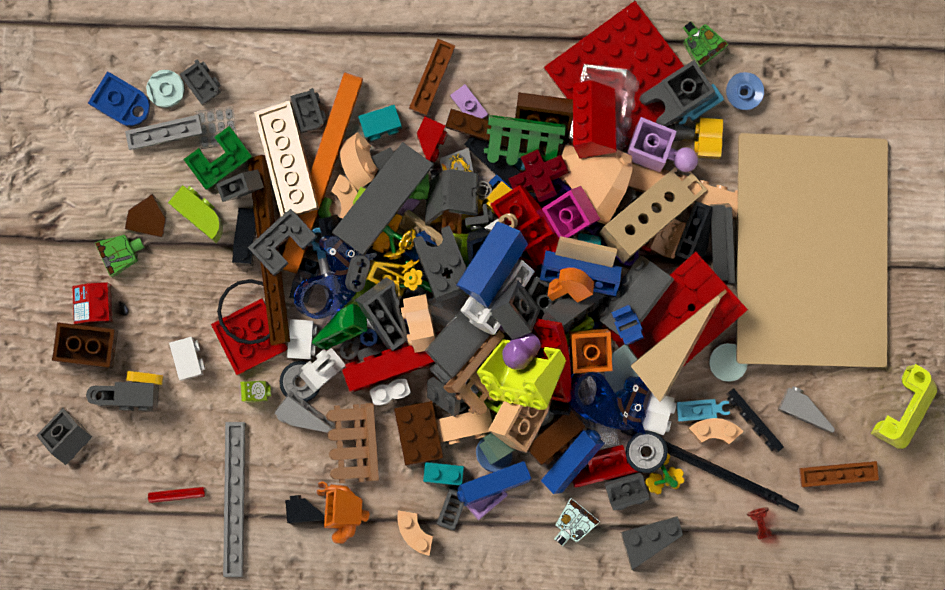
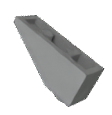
M794 386L792 389H786L778 408L779 411L829 433L834 432V427L808 396L803 394V390Z
M292 391L289 392L274 413L281 422L292 426L327 433L335 429L334 422L328 421L326 416Z

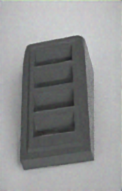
M450 486L437 525L455 531L464 503L451 496L452 494L457 496L458 488ZM449 501L458 504L459 508L448 504ZM446 509L457 513L456 515L446 512ZM443 516L454 519V522L444 520Z

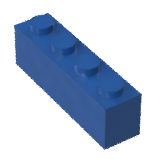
M546 250L542 262L540 280L551 282L559 278L561 269L577 268L584 271L594 281V292L616 296L622 267L615 265L607 267L555 255L556 252Z

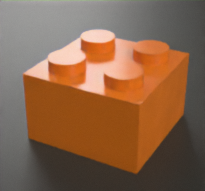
M608 329L569 332L570 364L573 374L612 371L611 332Z

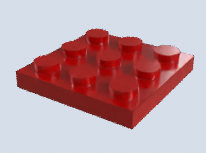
M263 298L223 318V323L227 329L240 339L257 340L269 334L267 310ZM219 320L211 324L237 376L288 350L286 343L271 346L270 338L256 344L237 342L226 334Z

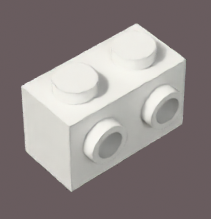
M188 337L169 343L180 381L204 375L205 364L203 359H199L198 352L200 351L198 340L194 341L193 337Z

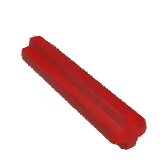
M195 487L148 493L149 503L205 497V488Z

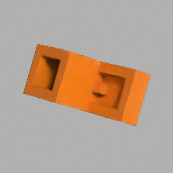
M561 269L559 278L549 283L548 297L553 301L568 293L578 303L593 295L594 281L580 269Z

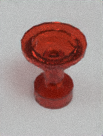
M769 507L758 508L747 513V516L757 521L759 531L756 534L758 539H764L773 535L771 529L766 528L764 521Z

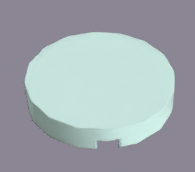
M170 70L157 71L150 77L146 86L147 95L151 102L162 108H170L177 105L182 100L185 92L181 77Z
M727 343L720 345L713 350L710 356V370L719 380L726 382L738 380L747 370L748 364H739L736 361L735 344Z

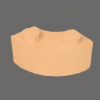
M358 132L343 142L340 151L344 172L357 190L371 182L378 171L370 155L371 145Z
M339 174L331 192L341 203L340 218L343 219L353 206L357 191L348 179Z
M426 294L403 299L404 307H401L402 317L407 319L410 334H407L409 346L413 345L415 353L425 351L436 338Z
M487 409L485 414H471L468 412L437 419L436 423L440 442L448 441L450 445L460 443V439L475 436L478 439L487 436L486 433L490 432L489 428L492 424L490 410Z
M718 418L705 419L687 428L699 443L714 438L721 440L726 445L730 444L744 432L734 423Z
M398 510V526L404 540L414 550L430 556L433 536L421 529L418 522V514Z

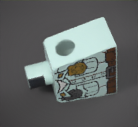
M570 498L555 524L561 531L554 540L562 546L565 545L569 538L578 542L600 521Z

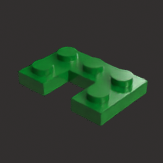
M228 126L214 137L225 151L216 160L210 163L200 148L183 159L205 190L252 157L231 126Z

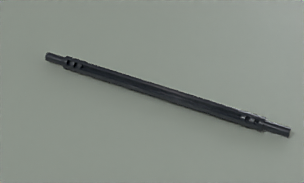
M608 415L604 420L605 423L620 429V432L631 437L643 431L628 422L627 425L621 421L619 424L616 419ZM665 441L668 454L749 491L764 500H768L777 506L780 504L792 511H798L800 505L783 498V495Z

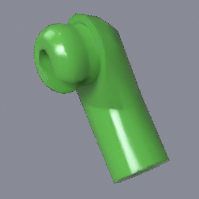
M327 197L323 198L318 210L320 218L332 215L329 208L333 201Z

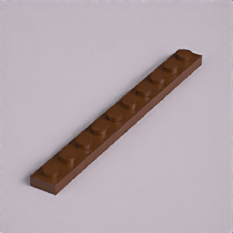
M258 155L247 160L249 171L258 169L264 188L252 193L257 238L275 223L268 164L265 155ZM260 261L271 346L289 343L290 334L282 272L280 271L276 276H273Z

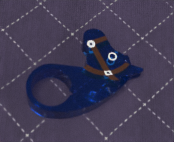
M325 235L319 241L321 251L328 255L327 261L330 271L303 281L297 287L294 294V303L297 310L301 314L313 319H322L338 312L356 293L347 289L345 280L351 259L361 254L336 236ZM366 252L364 256L370 262L376 257L377 253ZM357 261V264H356V265H358L359 267H360V266L362 267V266H363V263H361V261H360V262ZM353 280L352 284L358 286V282ZM320 284L324 289H327L329 297L322 310L310 313L304 306V294L309 287Z
M585 372L571 375V401L569 403L580 416L601 426L619 430L632 429L638 433H645L642 425L646 417L643 404L649 388L640 377L629 376L624 382V388L615 393L606 378L600 373ZM590 376L595 381L596 394L594 401L590 405H584L579 398L578 389L580 383Z

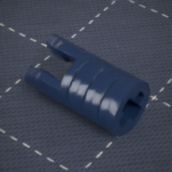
M367 329V331L360 334L361 342L368 347L378 342L379 336L372 329ZM366 333L372 335L374 338L372 342L364 337Z

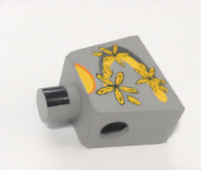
M469 148L440 158L441 167L430 170L432 179L447 169L473 172Z

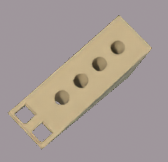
M676 167L673 168L608 222L599 232L598 236L602 237L601 239L608 247L617 249L616 256L623 264L707 191L691 171L688 172L689 176L681 181L675 174L678 169ZM694 181L702 187V190L696 195L687 188ZM664 195H671L673 202H668ZM651 207H657L659 213H655ZM638 219H642L645 224L640 223Z
M726 290L722 291L631 365L659 402L668 395L720 299L727 293Z

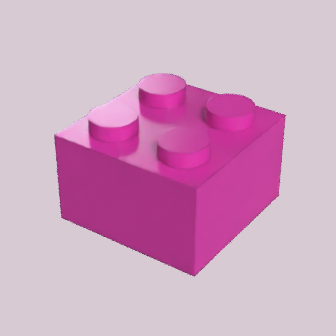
M581 186L569 190L542 208L559 238L560 236L572 238L600 220Z

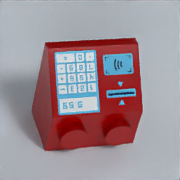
M87 283L72 286L74 324L113 322L110 283Z

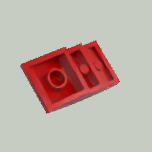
M521 184L490 204L498 218L507 213H512L517 217L518 225L515 229L520 230L528 245L524 251H527L536 267L542 264L546 250L556 252L559 237L541 206ZM507 218V220H505L504 222L505 225L508 224L509 226L512 223L511 220L508 221L509 219Z
M536 319L533 331L539 338L541 346L535 357L549 360L544 352L545 347L561 350L566 363L551 399L568 403L571 401V369L563 325L561 322Z

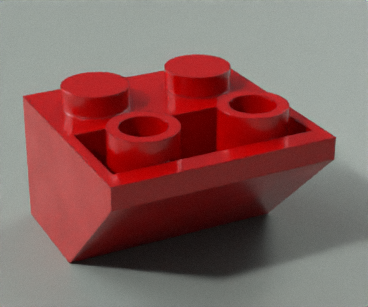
M424 116L417 131V139L424 157L430 162H436L440 154V149L438 148L440 144L444 145L448 132H446L445 125Z

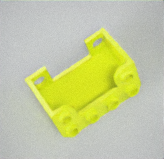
M502 339L477 371L481 383L489 392V396L495 401L499 400L509 404L533 407L538 410L547 409L566 363L561 350L545 347L544 352L549 360L534 357L532 362L524 369L514 370L505 364L502 356L503 349L510 340Z
M917 364L907 366L901 378L903 386L915 393L900 421L887 415L885 420L877 422L871 432L872 435L898 449H904L909 445L937 393V385L930 373Z

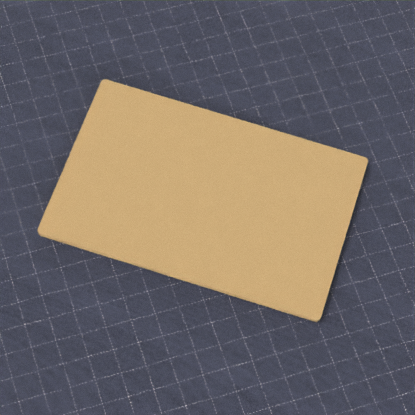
M741 133L738 136L737 298L748 310L737 319V363L844 367L887 366L888 142L886 139Z

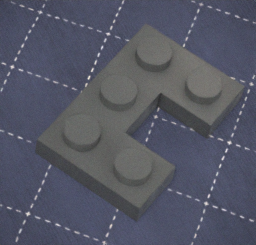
M290 208L248 248L272 275L276 276L289 264L276 250L291 237L304 250L317 236Z

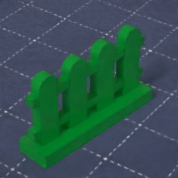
M489 114L488 125H491V129L487 128V134H490L488 148L484 147V153H487V159L491 163L497 162L499 155L506 156V161L509 165H515L521 156L537 149L539 150L540 141L547 142L545 156L541 155V157L546 162L557 157L558 146L563 144V138H560V135H565L566 127L564 124ZM503 127L510 128V131H504ZM522 130H529V134L522 133ZM541 132L548 133V136H541ZM502 136L509 137L507 150H500ZM521 138L528 139L526 153L519 152Z

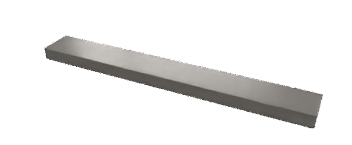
M225 422L223 577H243L245 422Z

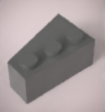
M386 277L355 301L383 344L389 349L394 350L408 339L404 320L400 313V304L396 296L394 281Z
M678 516L620 532L631 570L683 536Z

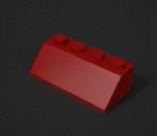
M593 80L573 83V146L579 159L617 152L616 89Z

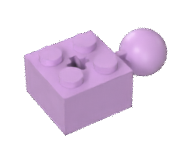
M640 118L626 152L632 156V162L659 173L667 159L674 161L675 167L682 172L692 171L698 164V156L693 149L684 147L675 150L671 148L677 131L645 118Z

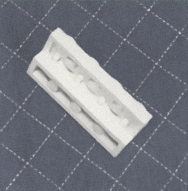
M518 259L488 308L469 296L460 311L470 319L469 322L475 327L495 335L501 324L490 312L494 301L518 280L525 287L535 271L523 260Z

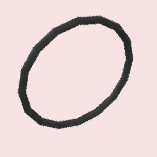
M253 279L237 281L228 287L219 299L217 310L219 323L226 334L237 342L246 344L264 342L270 338V334L257 340L240 339L232 334L223 323L222 304L230 290L238 285L247 283L263 286L262 281Z

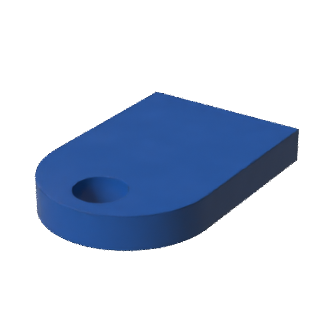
M108 71L88 102L89 105L120 124L130 127L144 122L150 111L149 100L142 91ZM137 107H142L144 110L143 115L140 117H136L133 114L134 109Z

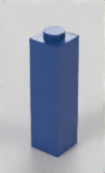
M583 430L541 479L542 483L553 494L563 493L605 444L600 439V434L595 430Z
M525 461L461 484L458 487L457 496L459 501L464 503V506H468L526 484L532 478Z

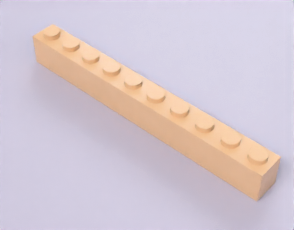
M573 143L565 145L562 157L576 154ZM632 162V174L628 187H632L637 192L645 193L670 171L662 169L659 173ZM680 174L679 179L683 181L688 176ZM699 180L707 191L695 201L709 206L710 204L729 203L732 207V219L737 220L738 190H735V192L727 191L728 188L725 186L717 185L713 187L709 185V182ZM696 181L687 187L694 195L702 190V187ZM664 195L666 200L673 202V198L671 195Z

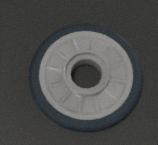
M306 361L292 362L282 371L279 384L285 397L292 391L305 402H308L319 393L320 389L314 393L307 384L303 387H297L295 384L296 378L303 371L301 368L307 363Z
M639 432L631 437L627 443L626 459L629 465L636 471L642 473L654 472L662 467L666 461L668 454L666 442L655 432ZM644 447L652 449L650 456H642L641 451Z

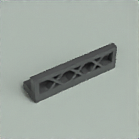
M729 203L710 204L713 207L711 217L713 271L721 280L735 283L732 207Z

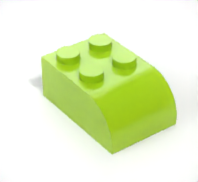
M182 185L168 203L217 244L223 234V223L213 210L215 207L205 198L200 200V195L192 187L186 188Z

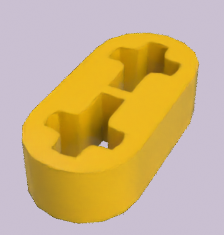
M127 371L126 381L162 385L163 375Z

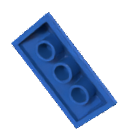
M496 222L456 286L488 308L528 245L521 231L501 222Z

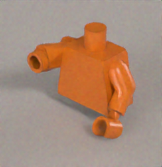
M319 482L318 487L325 489L317 490V494L319 496L326 495L324 528L338 529L332 534V540L336 544L345 543L349 537L351 538L355 535L356 527L361 524V521H368L370 513L368 510L362 509V499L356 496L348 486L333 484L328 486L326 482Z

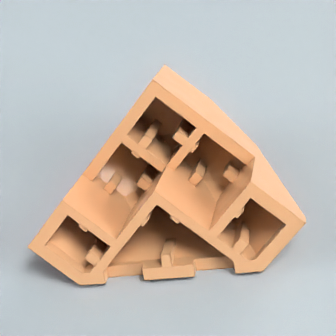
M617 150L616 153L580 159L577 153L563 157L569 173L561 176V180H566L572 189L581 186L600 217V220L597 222L606 225L611 220L626 193L632 174V156Z

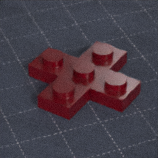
M538 149L521 156L526 171L508 178L512 189L520 184L527 191L534 189L539 203L557 195L552 180L569 173L562 155L546 162L543 161Z

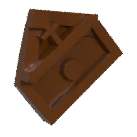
M153 194L128 210L126 230L163 237L167 218L165 215L167 213L162 210Z

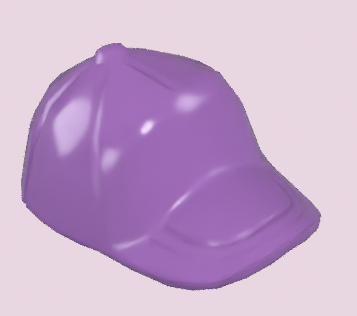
M530 332L511 340L502 352L505 364L514 370L527 367L540 349L541 343L539 338Z

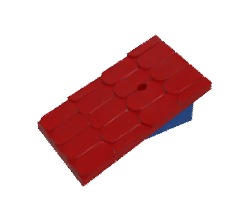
M697 252L692 254L669 275L674 281L642 321L641 331L644 338L629 344L637 358H640L724 290L727 293L720 299L684 366L748 310ZM688 305H691L694 311H689ZM609 329L611 339L619 348L624 345L623 338Z

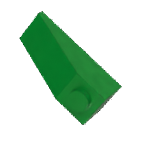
M348 305L336 313L312 340V345L327 350L367 331V317L358 305Z

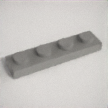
M200 115L125 131L129 150L204 134Z

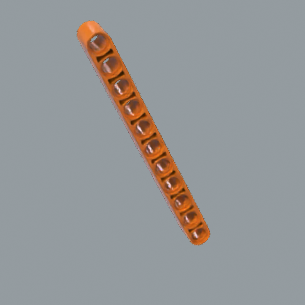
M346 72L343 74L310 172L319 208L325 196L363 82V78ZM319 209L298 216L311 231L314 229ZM291 237L288 238L283 253V258L289 264L283 270L296 274L305 256L307 247L302 250Z

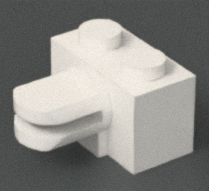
M332 348L328 351L323 349L316 355V361L313 363L309 361L301 368L303 371L299 376L314 393L344 369L346 365Z

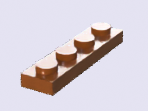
M437 39L409 110L427 116L454 52L455 45Z
M877 461L799 468L801 487L879 480Z

